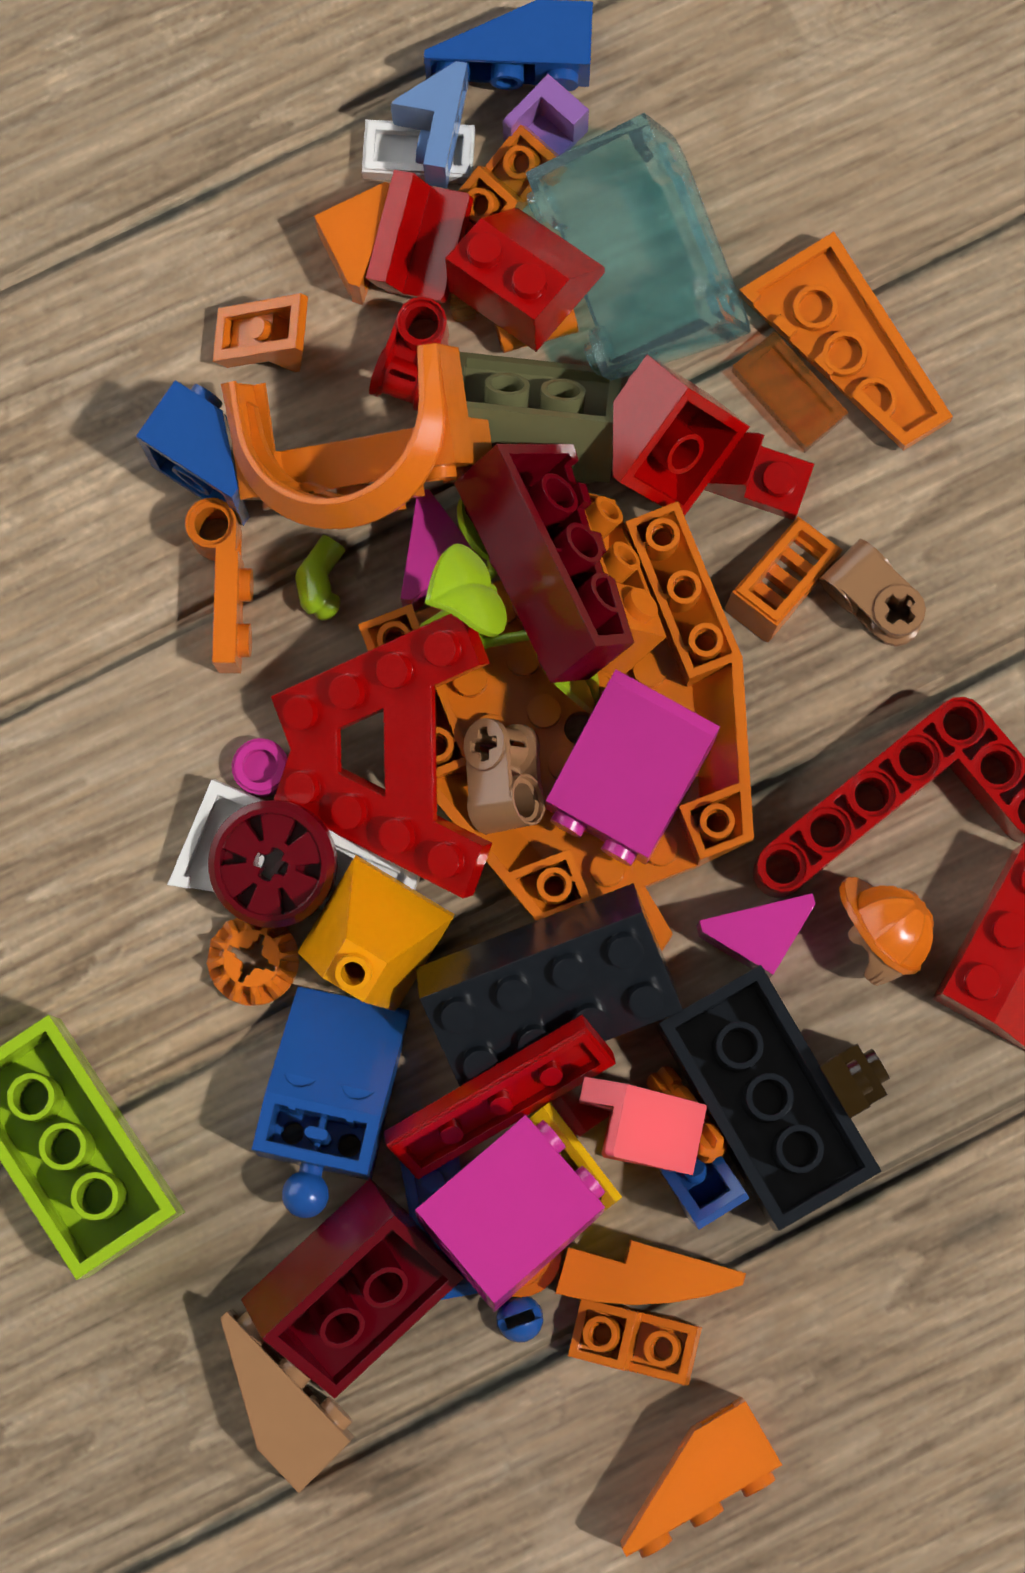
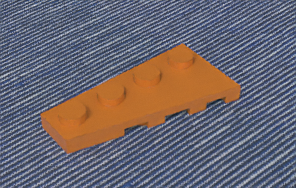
M835 232L830 233L739 289V296L903 451L952 421V414Z

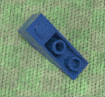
M535 0L424 50L426 79L455 61L467 63L468 82L491 83L492 86L499 89H517L522 87L523 84L537 85L547 74L552 76L567 91H573L578 86L589 87L593 1Z

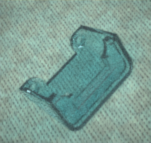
M645 112L526 172L532 189L531 192L527 193V201L537 221L540 224L548 222L551 227L560 232L564 240L605 267V273L584 296L595 327L589 330L590 342L584 345V351L591 368L597 375L602 374L603 377L611 381L631 375L647 354L660 363L666 364L730 343L750 333L751 329L747 314L686 157L675 137Z

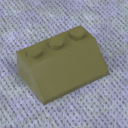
M459 352L468 416L489 421L492 447L496 444H574L579 460L572 466L576 483L590 484L596 481L610 483L613 458V401L620 393L622 369Z

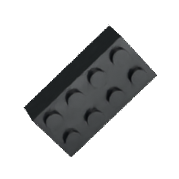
M634 883L416 968L420 1001L459 1087L582 1014L602 1039L607 1041L683 1011L674 980Z
M762 965L684 1008L682 1012L663 1020L656 1026L699 1103L707 1105L706 1113L710 1117V1122L715 1124L724 1136V1141L728 1146L727 1152L772 1230L780 1231L882 1172L855 1124L849 1118L822 1072L817 1059Z

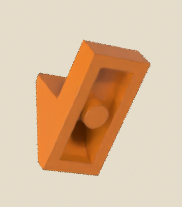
M298 293L218 308L213 362L230 368L269 361L290 371L300 372L308 296Z

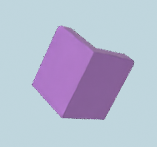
M547 74L504 118L503 142H505L509 135L512 136L521 124L527 126L559 156L563 157L588 132L589 109L552 76Z

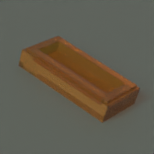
M776 331L772 332L732 367L731 372L804 453L847 418L849 412Z

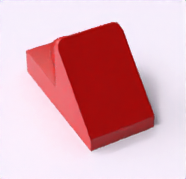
M746 432L704 490L795 521L814 463L763 447L762 442L765 435Z

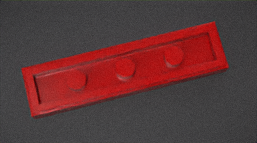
M582 1014L385 1130L386 1146L417 1179H420L518 1122L525 1115H530L549 1102L583 1084L584 1077L593 1078L616 1064L613 1051Z

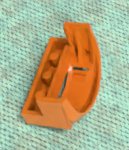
M438 343L417 346L419 405L415 427L284 451H276L266 383L250 385L231 381L221 384L232 440L240 500H262L263 510L273 509L285 518L309 527L347 529L373 523L393 512L407 510V501L411 498L425 496V482L443 480V483H454L492 448L489 421L468 416L459 347Z

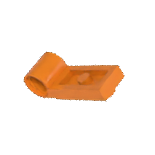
M204 498L193 504L187 512L185 527L197 552L201 556L215 561L212 663L218 673L241 674L242 657H251L252 627L251 623H243V602L253 601V569L244 568L242 560V530L233 509L221 499ZM218 518L228 522V529L221 538L210 541L200 537V530L207 521Z

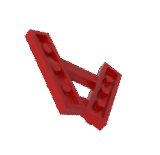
M448 614L270 696L291 749L273 800L292 802L308 809L324 823L328 830L461 898L474 895L492 842L437 815L435 688L490 664L479 633L454 615ZM383 711L385 789L342 768L341 730Z

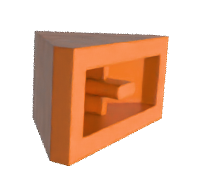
M383 182L314 215L318 235L352 302L361 305L364 304L371 284L365 277L390 186L388 182Z

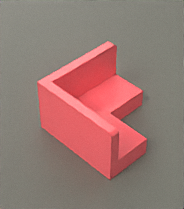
M584 1077L579 1104L610 1111L602 1148V1156L604 1158L693 1175L707 1105L630 1084Z

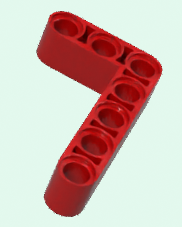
M954 697L940 705L769 843L755 861L753 867L754 881L758 889L774 898L787 897L795 893L949 767L1004 833L1013 841L1024 843L1025 825L1019 818L1018 808L1021 802H1025V757L981 705L970 698ZM956 714L967 720L970 726L969 738L957 740L949 736L944 729V717ZM908 749L920 752L927 763L926 773L914 776L904 771L899 761L900 752ZM994 758L1003 763L1007 771V778L1004 784H993L984 778L980 766L982 759ZM866 784L875 786L883 796L882 809L870 812L861 808L855 799L856 787ZM817 820L832 822L839 831L840 839L838 844L827 848L819 846L811 836V824ZM775 855L789 858L795 866L796 875L794 880L784 884L774 882L766 872L767 859Z

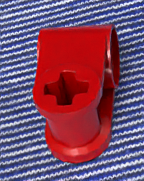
M417 297L410 299L402 305L386 347L382 350L375 365L369 386L370 395L379 397L383 393L413 404V410L418 412L417 346L433 343L448 345L449 329L445 311L438 302L427 297ZM420 319H430L438 325L436 332L426 339H417L411 336L409 328Z

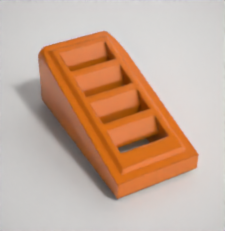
M798 516L732 591L725 606L726 612L763 641L769 642L816 586L819 578L833 565L843 550ZM793 542L817 559L818 562L813 566L789 547ZM779 560L803 577V579L798 581L776 563ZM767 578L788 595L786 599L764 584L762 580Z

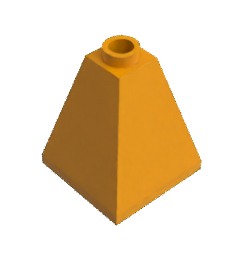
M355 855L297 953L322 978L360 1001L395 1011L417 978L416 968L425 965L455 914Z

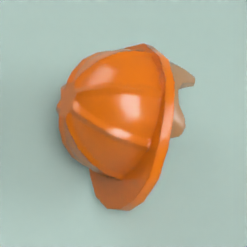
M848 877L842 881L839 887L841 901L854 924L848 932L849 939L853 943L863 946L869 955V961L864 971L865 978L873 985L879 986L903 975L916 974L920 971L922 963L931 950L933 940V915L926 907V903L921 901L915 892L908 889L884 885L872 887L857 877Z

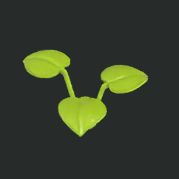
M460 497L457 505L458 523L461 532L473 550L457 543L448 547L441 554L433 569L425 599L426 605L441 609V611L422 622L420 627L448 614H452L479 633L485 650L490 647L528 641L530 639L525 630L501 634L505 630L507 614L505 605L497 593L496 586L491 584V580L497 575V571L492 567L485 546L473 522L466 514L465 505ZM479 556L487 560V566ZM598 673L587 680L554 683L590 715L592 714L600 699Z

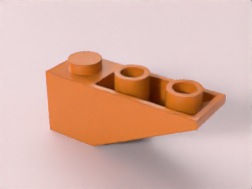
M589 493L592 504L585 509L591 531L599 532L602 535L607 551L600 560L604 573L615 578L634 640L632 646L601 669L600 672L613 674L616 669L626 674L667 636L658 615L657 604L650 594L640 568L639 556L633 549L623 523V514L614 499Z
M742 1397L689 1428L620 1541L626 1557L636 1551L640 1553L642 1558L654 1554L673 1540L669 1534L673 1529L690 1520L693 1527H698L724 1511L721 1501L739 1490L742 1491L745 1497H748L775 1481L771 1471L782 1466V1463L747 1402Z

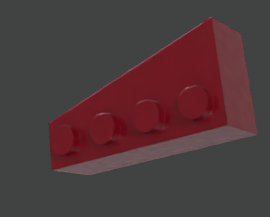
M496 444L454 482L455 487L465 505L466 514L473 522L485 546L489 561L497 571L512 602L513 611L521 621L537 654V660L546 672L550 683L590 679L632 646L634 640L615 578L604 573L600 560L607 551L601 533L591 531L585 509L592 502L586 484L576 483L572 466L579 461L574 444Z

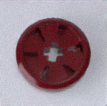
M281 800L255 802L240 808L230 815L216 832L208 857V872L211 885L222 905L238 919L263 928L286 927L314 914L329 897L334 887L338 870L335 843L324 823L308 809L298 804ZM278 848L284 853L280 861L288 863V868L285 874L276 873L270 880L262 874L266 867L258 864L261 854H272Z

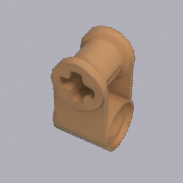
M859 539L819 578L820 584L829 596L843 609L853 614L884 644L895 647L906 645L914 640L919 633L926 612L924 599L917 590L893 569L888 560L867 541ZM903 607L909 611L906 622L900 619L891 624L887 621L890 609L897 612Z
M481 718L475 721L467 730L463 746L468 782L467 809L473 826L479 832L486 835L538 824L545 812V799L541 785L540 742L538 735L532 728L524 724H511L504 727L501 722L495 719ZM514 741L522 742L524 744V747L512 745H514ZM485 747L491 749L489 753L480 751L479 748Z

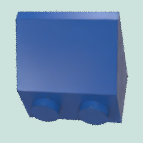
M175 380L136 437L153 468L201 499L218 498L225 501L233 509L238 522L244 526L250 515L247 500H240L228 419L223 410L220 409L223 403L217 396L198 384H194L190 390Z

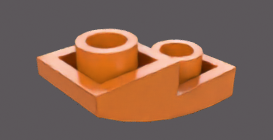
M520 124L513 135H509L486 166L478 165L458 190L466 192L473 197V205L466 229L469 231L482 217L514 208L523 210L551 179L565 160L527 126Z
M581 1299L568 1356L622 1371H631L681 1385H689L702 1327L611 1304Z

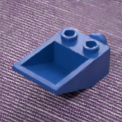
M300 986L297 987L265 1091L251 1149L260 1157L300 1165L299 1172L291 1175L286 1180L282 1189L283 1204L292 1215L299 1218H311L324 1210L328 1203L329 1190L325 1180L322 1178L323 1171L364 1180L372 1179L410 1010L397 1008L395 1011L364 1003L359 999ZM290 1124H299L304 1129L303 1139L297 1144H287L283 1139L285 1128ZM347 1136H354L361 1143L359 1152L352 1157L343 1156L339 1151L340 1142Z

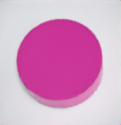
M253 739L241 745L234 754L232 774L236 783L244 792L255 797H269L276 794L288 757L277 743L269 739Z

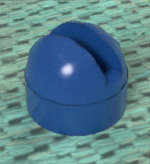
M530 1296L511 1297L497 1311L496 1321L498 1329L505 1338L513 1342H527L533 1339L540 1332L543 1325V1312L540 1305ZM532 1309L535 1320L518 1324L510 1329L507 1328L505 1318Z

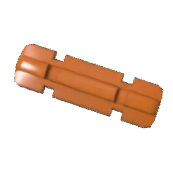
M661 1067L657 1073L650 1074L647 1079V1086L652 1091L698 1102L687 1086H683L681 1078L671 1067ZM706 1113L697 1157L701 1162L708 1164L712 1163L717 1157L723 1156L728 1146L724 1141V1136L716 1125L709 1121L710 1117Z

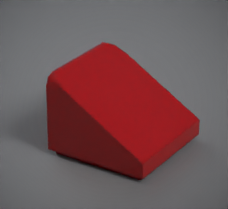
M582 1084L550 1102L578 1138L605 1120L610 1114V1111L579 1104Z

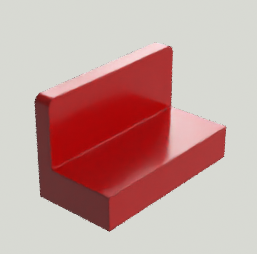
M394 170L365 278L388 293L413 298L427 297L438 303H445L449 296L445 258L465 235L473 205V197L466 192L430 186L414 173Z

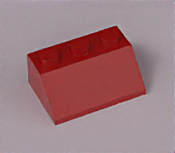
M1025 842L1012 851L932 998L1024 1051Z

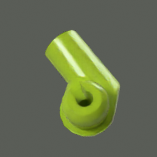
M325 534L320 537L298 568L295 576L300 606L307 614H314L316 618L322 621L331 619L340 608V598L331 592L328 575L345 552V549L339 543Z

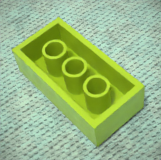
M47 1015L0 1046V1161L76 1280L89 1278L185 1213L182 1205L60 1018Z

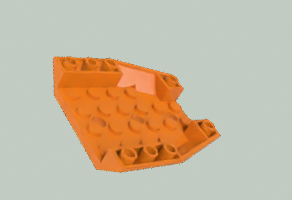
M678 501L625 521L626 531L633 549L639 556L640 568L650 594L657 604L658 615L667 636L630 669L626 675L720 726L709 754L646 865L636 859L631 866L615 860L601 850L604 841L586 831L583 832L580 838L563 831L550 822L554 813L546 809L542 820L536 825L486 835L479 832L473 826L467 809L468 782L463 746L467 730L475 721L481 718H490L501 722L504 727L511 724H524L535 731L540 742L541 785L546 803L550 791L575 746L565 735L564 727L566 723L574 716L583 715L589 718L591 716L565 695L554 683H550L537 660L536 652L530 640L487 648L485 651L490 664L435 688L437 805L452 823L492 842L486 863L535 921L634 883L636 890L644 886L646 888L700 867L754 840L743 657ZM501 580L491 583L496 586L497 593L506 608L507 623L505 630L501 634L523 630V625L513 611L512 602ZM412 604L360 623L358 627L367 650L370 651L420 628L422 622L440 612L441 609L431 606L415 613ZM598 672L600 697L613 674ZM514 741L512 746L524 747V744ZM480 747L479 749L482 752L489 753L491 748Z

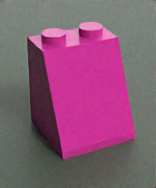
M615 669L546 799L545 809L554 813L550 822L575 837L580 838L583 832L586 831L604 841L601 850L625 865L631 866L635 859L646 865L709 754L720 726Z
M526 1115L415 1209L418 1223L493 1312L500 1308L601 1216L605 1209V1206L599 1200L605 1194V1191L593 1175L584 1166L574 1171L559 1154L566 1146L555 1131L544 1120L535 1126Z

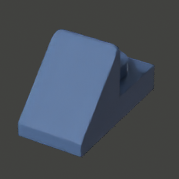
M455 61L397 97L391 103L394 125L421 130L415 161L418 164H423L425 182L430 186L446 189L448 186L469 86L468 68L465 62Z

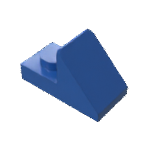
M722 1156L717 1157L712 1163L708 1164L701 1162L697 1157L693 1175L658 1169L675 1194L685 1215L698 1230L749 1199L746 1191Z

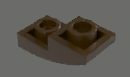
M857 1043L820 1065L822 1072L849 1118L870 1108L872 1103L888 1095L882 1083L889 1080L890 1077L873 1049L863 1053Z

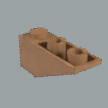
M233 1309L229 1310L220 1319L257 1450L300 1493L355 1437L347 1429L353 1421L344 1409L330 1396L321 1402L306 1386L311 1379L285 1357L280 1359L261 1338L247 1310L241 1316Z

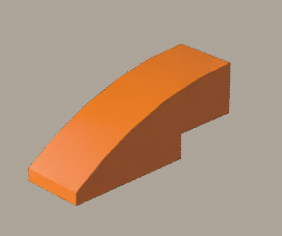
M629 1240L624 1262L567 1246L555 1294L592 1302L625 1305L674 1303L711 1296L742 1286L746 1273L633 1240Z

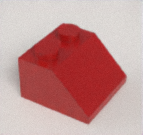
M519 208L480 218L445 258L449 292L535 352L538 351L605 273L603 265Z
M647 354L613 401V477L623 485L662 507L678 501L685 516L750 426L709 393Z

